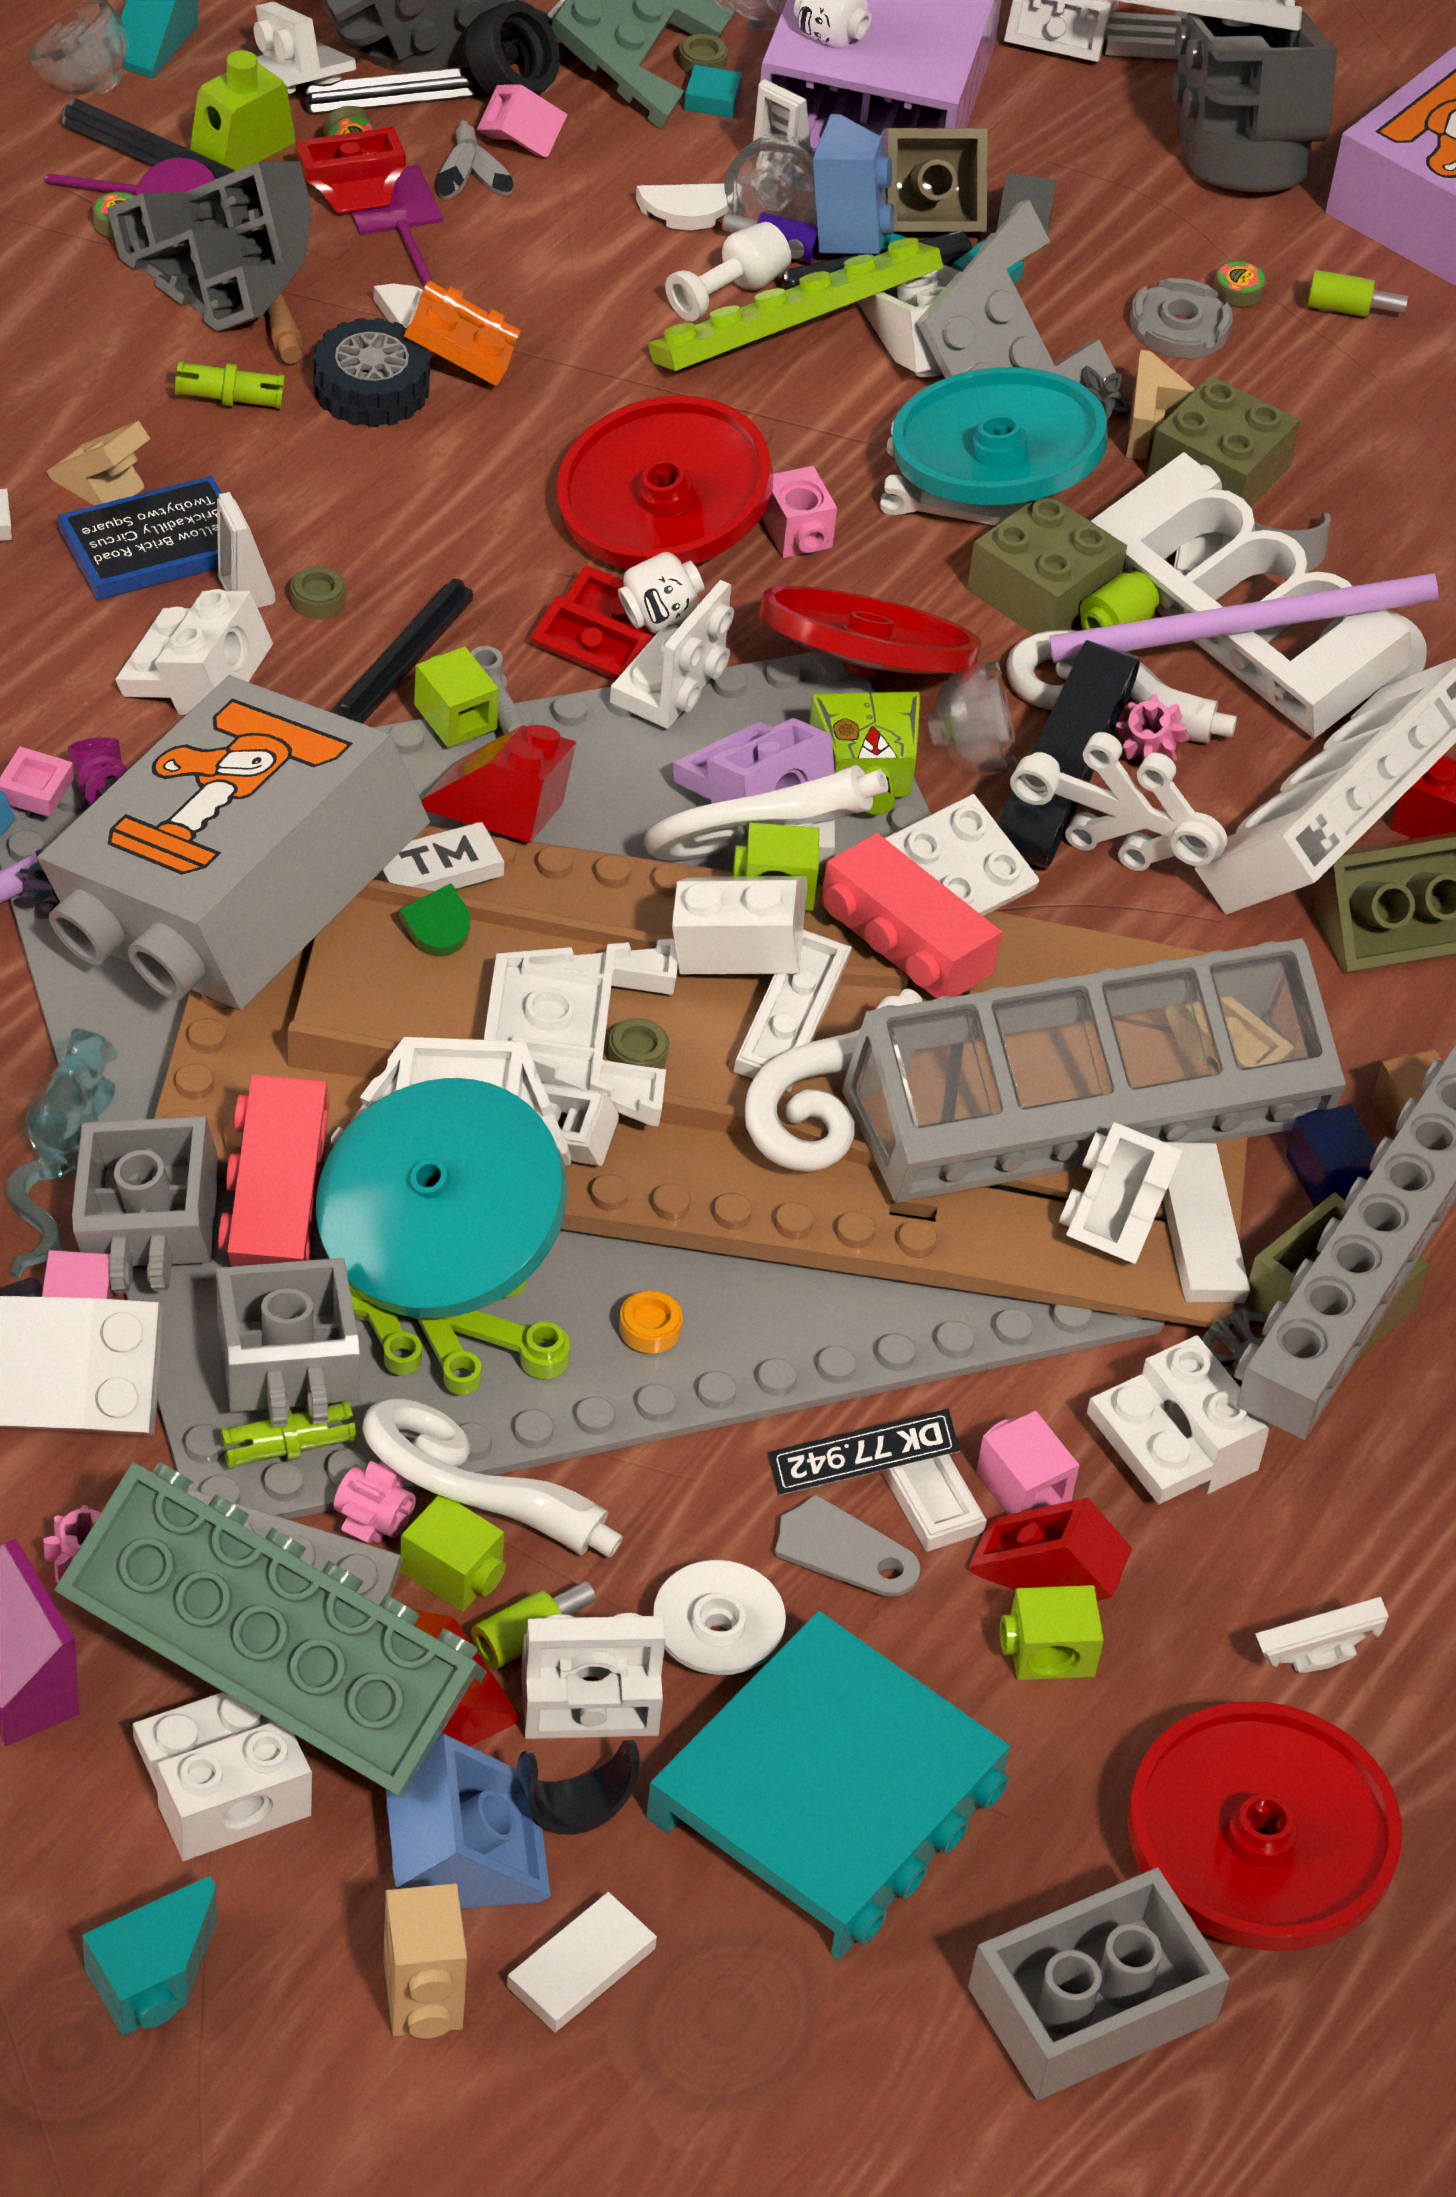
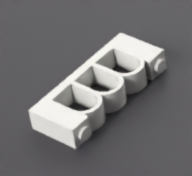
M1185 452L1091 520L1092 523L1127 545L1122 573L1139 571L1147 575L1154 582L1160 597L1159 604L1155 610L1163 617L1222 608L1223 606L1216 602L1217 599L1244 579L1263 573L1279 575L1287 579V581L1261 601L1352 587L1349 581L1335 574L1318 571L1308 573L1305 551L1290 536L1282 532L1270 530L1255 531L1252 509L1245 500L1230 491L1222 490V483L1215 471L1207 465H1200ZM1217 532L1228 534L1234 538L1185 576L1164 560L1179 549L1181 545L1201 534ZM1386 610L1334 617V619L1341 623L1291 661L1268 643L1290 625L1193 640L1313 739L1411 665V630L1398 614L1394 612L1388 613Z
M1456 658L1380 688L1351 716L1349 722L1344 724L1325 742L1323 748L1325 751L1313 757L1291 774L1282 784L1280 794L1257 808L1239 825L1236 834L1227 837V845L1221 856L1214 858L1205 866H1196L1194 868L1225 914L1315 883L1456 743Z

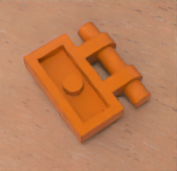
M428 280L419 296L420 300L411 315L404 336L489 383L498 386L507 371L514 350V344L521 330L504 321L505 315L497 310L490 308L487 312L462 298L464 292L449 285L445 289Z

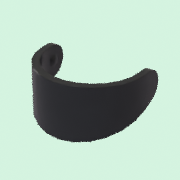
M633 1739L623 1740L616 1754L598 1769L574 1779L558 1782L537 1780L538 1765L532 1751L522 1752L518 1759L517 1772L532 1816L546 1830L561 1835L584 1833L603 1825L620 1811L633 1792L640 1763L639 1750Z

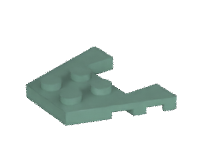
M566 0L555 16L551 27L554 30L555 37L594 72L601 67L619 83L616 91L629 103L637 99L650 111L647 119L656 127L663 129L677 107L684 90L642 68V64L669 23L692 35L704 33L720 38L729 25L736 9L730 5L713 0Z

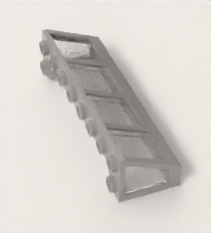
M1303 938L1283 942L1270 941L1258 946L1229 951L1216 950L1205 955L1176 960L1162 959L1151 964L1122 969L1108 968L1097 973L1068 978L1055 977L1039 983L1009 988L996 987L985 992L955 997L942 996L931 1001L902 1006L887 1005L877 1010L866 1011L843 1084L842 1093L894 1202L898 1203L1085 1168L1082 1164L1095 1133L1108 1136L1113 1122L1162 1142L1217 1143L1245 1136L1250 1138L1330 1123L1346 1083L1308 947Z

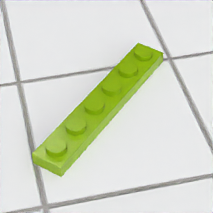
M917 238L900 239L890 243L887 252L877 256L866 254L852 257L844 262L843 269L830 274L829 272L821 271L805 275L799 279L800 285L788 290L776 288L763 291L754 297V303L741 308L733 305L716 309L709 314L710 319L696 325L694 323H682L671 326L664 331L665 337L648 343L652 362L677 371L943 268L940 250L937 247L918 242Z

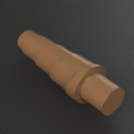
M280 293L267 310L271 337L274 347L278 351L277 353L281 354L282 360L292 364L298 362L302 357L301 346L303 338L285 298Z

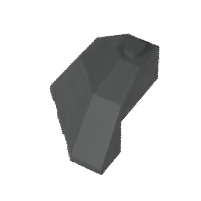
M300 161L257 162L187 192L142 193L107 208L119 258L133 269H142L156 280L155 285L181 305L189 304L204 315L203 321L216 331H226L262 317L305 263L313 212Z

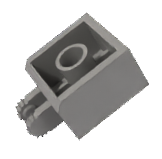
M206 1116L82 1123L72 1209L73 1232L80 1252L110 1254L109 1278L111 1290L114 1293H129L133 1266H147V1276L151 1288L154 1291H168L172 1264L211 1262L219 1158Z
M344 1258L216 1268L217 1325L230 1412L269 1409L271 1426L282 1427L287 1426V1418L290 1416L289 1407L308 1406V1413L311 1416L312 1423L317 1424L328 1423V1404L341 1403V1401L345 1400L349 1402L359 1401V1340Z

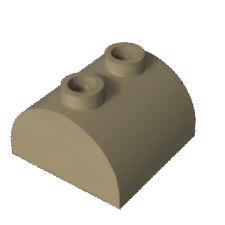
M886 128L882 134L883 157H891L892 181L890 188H885L886 204H893L895 209L894 232H987L988 128Z

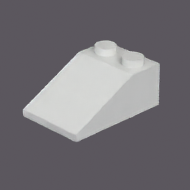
M944 264L943 268L856 301L894 361L914 371L915 375L919 377L942 375L916 322L956 274L960 272Z
M0 1296V1427L154 1437L164 1308L159 1302L98 1298Z

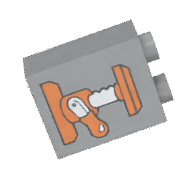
M228 675L41 852L37 859L60 900V903L49 913L50 924L64 945L80 959L89 964L99 966L110 955H113L133 964L141 977L167 998L181 1000L192 989L241 1011L430 823V820L391 734Z

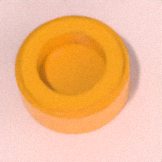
M654 1290L637 1292L627 1298L621 1307L619 1320L620 1336L629 1347L636 1351L647 1354L665 1352L675 1346L680 1339L683 1323L682 1309L679 1303L666 1293Z

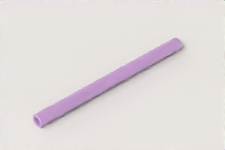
M1435 573L1049 635L1053 663L1077 659L1086 640L1124 652L1439 600L1438 585Z

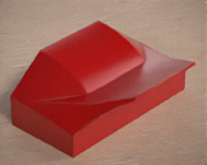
M394 127L295 141L296 160L301 163L306 181L320 190L338 214L390 205L396 180L406 168V153Z

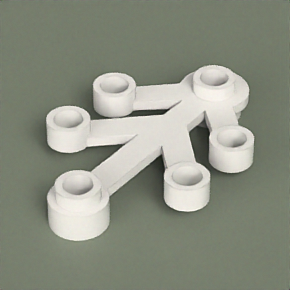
M1099 732L1092 735L1083 751V759L1090 768L1098 771L1112 792L1061 773L1058 762L1052 756L1042 752H1036L1024 757L1019 762L1010 779L1013 792L1026 803L1044 805L1052 799L1054 794L1109 814L1099 818L1088 812L1075 814L1065 831L1066 839L1073 847L1083 851H1090L1099 842L1128 834L1118 851V857L1121 863L1131 870L1143 871L1151 863L1173 856L1192 866H1205L1214 858L1221 856L1227 845V835L1221 824L1207 814L1195 812L1172 780L1176 774V766L1168 756L1161 753L1148 754L1136 774L1140 785L1154 792L1166 810L1164 812L1151 806L1120 764L1118 759L1122 754V745L1117 738L1108 733ZM1149 829L1162 834V836L1152 839L1150 836L1136 831Z

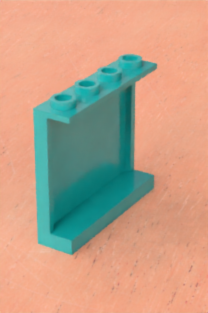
M818 1611L650 1782L646 1819L667 1834L680 1820L684 1821L835 1932L831 1955L840 1960L856 1941L861 1945H865L876 1935L885 1921L887 1907L898 1895L905 1900L918 1889L928 1872L929 1866L927 1864L939 1851L947 1855L959 1844L969 1827L968 1819L980 1806L985 1810H989L1000 1799L1010 1780V1777L1005 1774L1011 1745Z

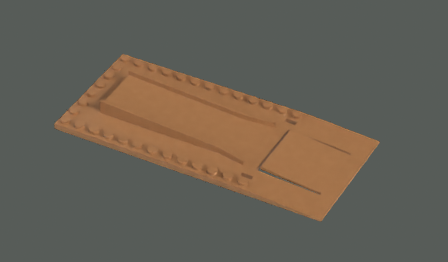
M426 826L413 840L451 829ZM491 836L504 860V876L456 889L470 914V933L465 945L457 952L447 956H434L420 950L399 919V909L434 891L380 881L377 875L241 1011L192 989L190 990L154 1119L206 1116L219 1158L218 1177L227 1179L230 1154H241L243 1133L235 1132L238 1095L249 1096L251 1075L326 1081L330 1107L321 1168L322 1173L328 1155L332 1150L331 1137L338 1127L345 1129L363 1105L360 1096L371 1081L385 1071L388 1064L387 1059L404 1037L484 1040L496 953L572 947L573 955L606 953L607 944L629 942L631 950L656 948L658 940L674 939L672 922L677 881L688 877H733V872ZM816 885L813 911L805 910L803 930L851 946L852 949L849 961L813 1041L859 1030L862 1027L866 1011L875 1010L885 997L899 996L904 989H911L921 996L922 1002L936 999L924 988L915 984L908 975L882 954L874 951L866 941L840 920L832 917L819 904L823 885ZM992 911L983 917L1003 932L994 973L959 996L985 992L996 987L1009 988L1039 983L1055 977L1068 978L1097 973L1108 968L1122 969L1151 964L1162 959L1176 960L1205 955L1209 952ZM677 965L673 995L611 986L603 1060L608 1061L607 1047L610 1032L618 1023L624 1020L639 1018L652 1021L659 1025L668 1035L670 1046L667 1062L663 1068L666 1070L660 1122L659 1126H652L619 1113L618 1123L602 1166L571 1161L570 1165H565L568 1196L561 1226L562 1230L1208 1328L1220 1318H1224L1234 1311V1302H1185L1168 1222L1153 1221L1137 1262L1134 1264L1066 1236L1069 1227L1058 1223L1066 1202L988 1187H979L895 1203L842 1093L847 1072L803 1079L793 1085L791 1092L785 1091L777 1104V1116L782 1126L790 1134L802 1140L818 1141L827 1136L828 1130L826 1125L820 1119L809 1117L801 1123L792 1124L785 1116L786 1104L794 1095L805 1089H817L838 1097L848 1108L854 1120V1138L846 1155L827 1169L815 1172L794 1171L779 1166L767 1159L755 1146L746 1128L745 1103L747 1092L753 1079L733 1071L736 1058L774 974H680L679 966ZM1165 1008L1110 1017L1126 1080L1132 1089L1218 1075L1221 1071L1212 1061H1208L1200 1068L1179 1052L1163 1014ZM1093 1020L1000 1036L1016 1100L1021 1108L1028 1109L1112 1093ZM983 1039L962 1043L952 1122L1001 1113L1002 1109ZM950 1045L914 1051L908 1071L901 1080L912 1123L918 1128L939 1125ZM884 1092L861 1097L891 1159L896 1138ZM561 1112L558 1121L561 1130L568 1114L565 1112ZM1248 1136L1216 1143L1238 1240H1240ZM1081 1168L1001 1183V1185L1068 1199L1072 1188L1082 1193L1085 1192L1093 1171L1088 1168ZM1162 1200L1155 1217L1167 1220ZM890 1212L906 1215L920 1216L926 1218H933L935 1219V1221L902 1217L889 1214Z

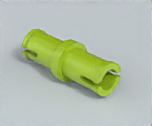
M178 361L175 395L222 400L223 406L233 407L234 402L276 407V409H281L285 375L238 370L237 364L227 363L226 368Z
M345 1400L339 1404L328 1406V1423L313 1424L308 1410L292 1414L289 1408L290 1416L287 1418V1426L272 1427L271 1419L231 1428H220L223 1447L243 1442H250L251 1444L250 1446L227 1450V1453H224L229 1470L236 1468V1466L285 1456L287 1461L301 1459L302 1451L347 1441H357L355 1422L331 1428L327 1427L328 1423L347 1420L353 1416L349 1401Z

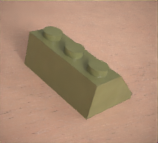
M1456 831L1348 849L1315 883L1310 884L1314 913L1343 972L1456 954Z

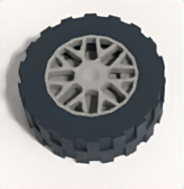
M359 318L352 322L337 324L336 328L328 329L323 334L321 341L318 340L315 345V353H313V392L315 398L319 399V405L324 411L328 410L334 418L338 420L343 419L348 421L349 424L356 426L359 424L368 425V427H379V425L385 424L390 426L398 424L400 420H408L414 416V412L423 408L425 398H428L430 353H427L428 349L405 337L404 334L407 328L395 321L392 323L380 318H375V320Z

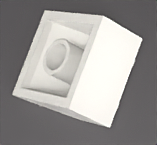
M688 877L677 881L672 930L680 974L799 973L807 877Z

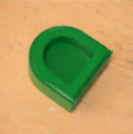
M452 883L399 909L401 923L415 945L427 954L434 956L451 955L460 950L468 940L471 921L470 914Z

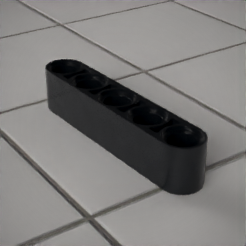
M1086 640L1031 754L1036 752L1046 753L1058 762L1061 773L1089 783L1095 770L1085 763L1083 751L1095 733L1104 732L1112 735L1134 687L1141 658ZM1012 792L998 826L1027 863L1048 869L1079 803L1054 794L1048 803L1032 805L1024 802Z

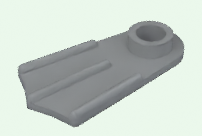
M814 1495L801 1506L781 1516L780 1535L775 1548L777 1558L883 1596L903 1595L912 1590L919 1581L920 1563L913 1552L817 1495ZM886 1569H893L901 1575L895 1579H887L879 1573Z

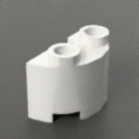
M1113 1122L1108 1136L1096 1132L1082 1164L1083 1167L1093 1171L1084 1193L1072 1188L1058 1222L1069 1227L1066 1236L1136 1264L1183 1150L1116 1122Z

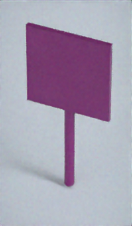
M419 165L406 166L396 180L389 206L350 212V215L359 235L398 229L425 286L428 280L432 282L433 280L409 227L443 222V217Z

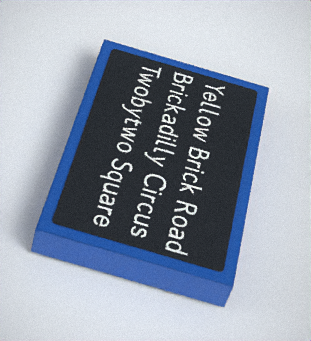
M208 476L58 515V529L96 599L100 600L217 569V499L222 492L213 476Z

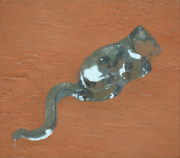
M78 1028L71 1031L65 1057L61 1064L51 1073L43 1099L33 1104L27 1111L25 1118L26 1131L32 1146L40 1156L35 1161L26 1163L14 1170L7 1179L5 1192L14 1212L36 1228L43 1236L41 1243L33 1251L14 1257L10 1277L20 1278L24 1268L46 1261L49 1250H59L61 1235L56 1221L46 1210L28 1197V1192L39 1181L57 1179L77 1169L82 1123L98 1122L101 1113L113 1100L115 1084L104 1076L103 1073L107 1065L117 1058L118 1052L113 1044L100 1034Z

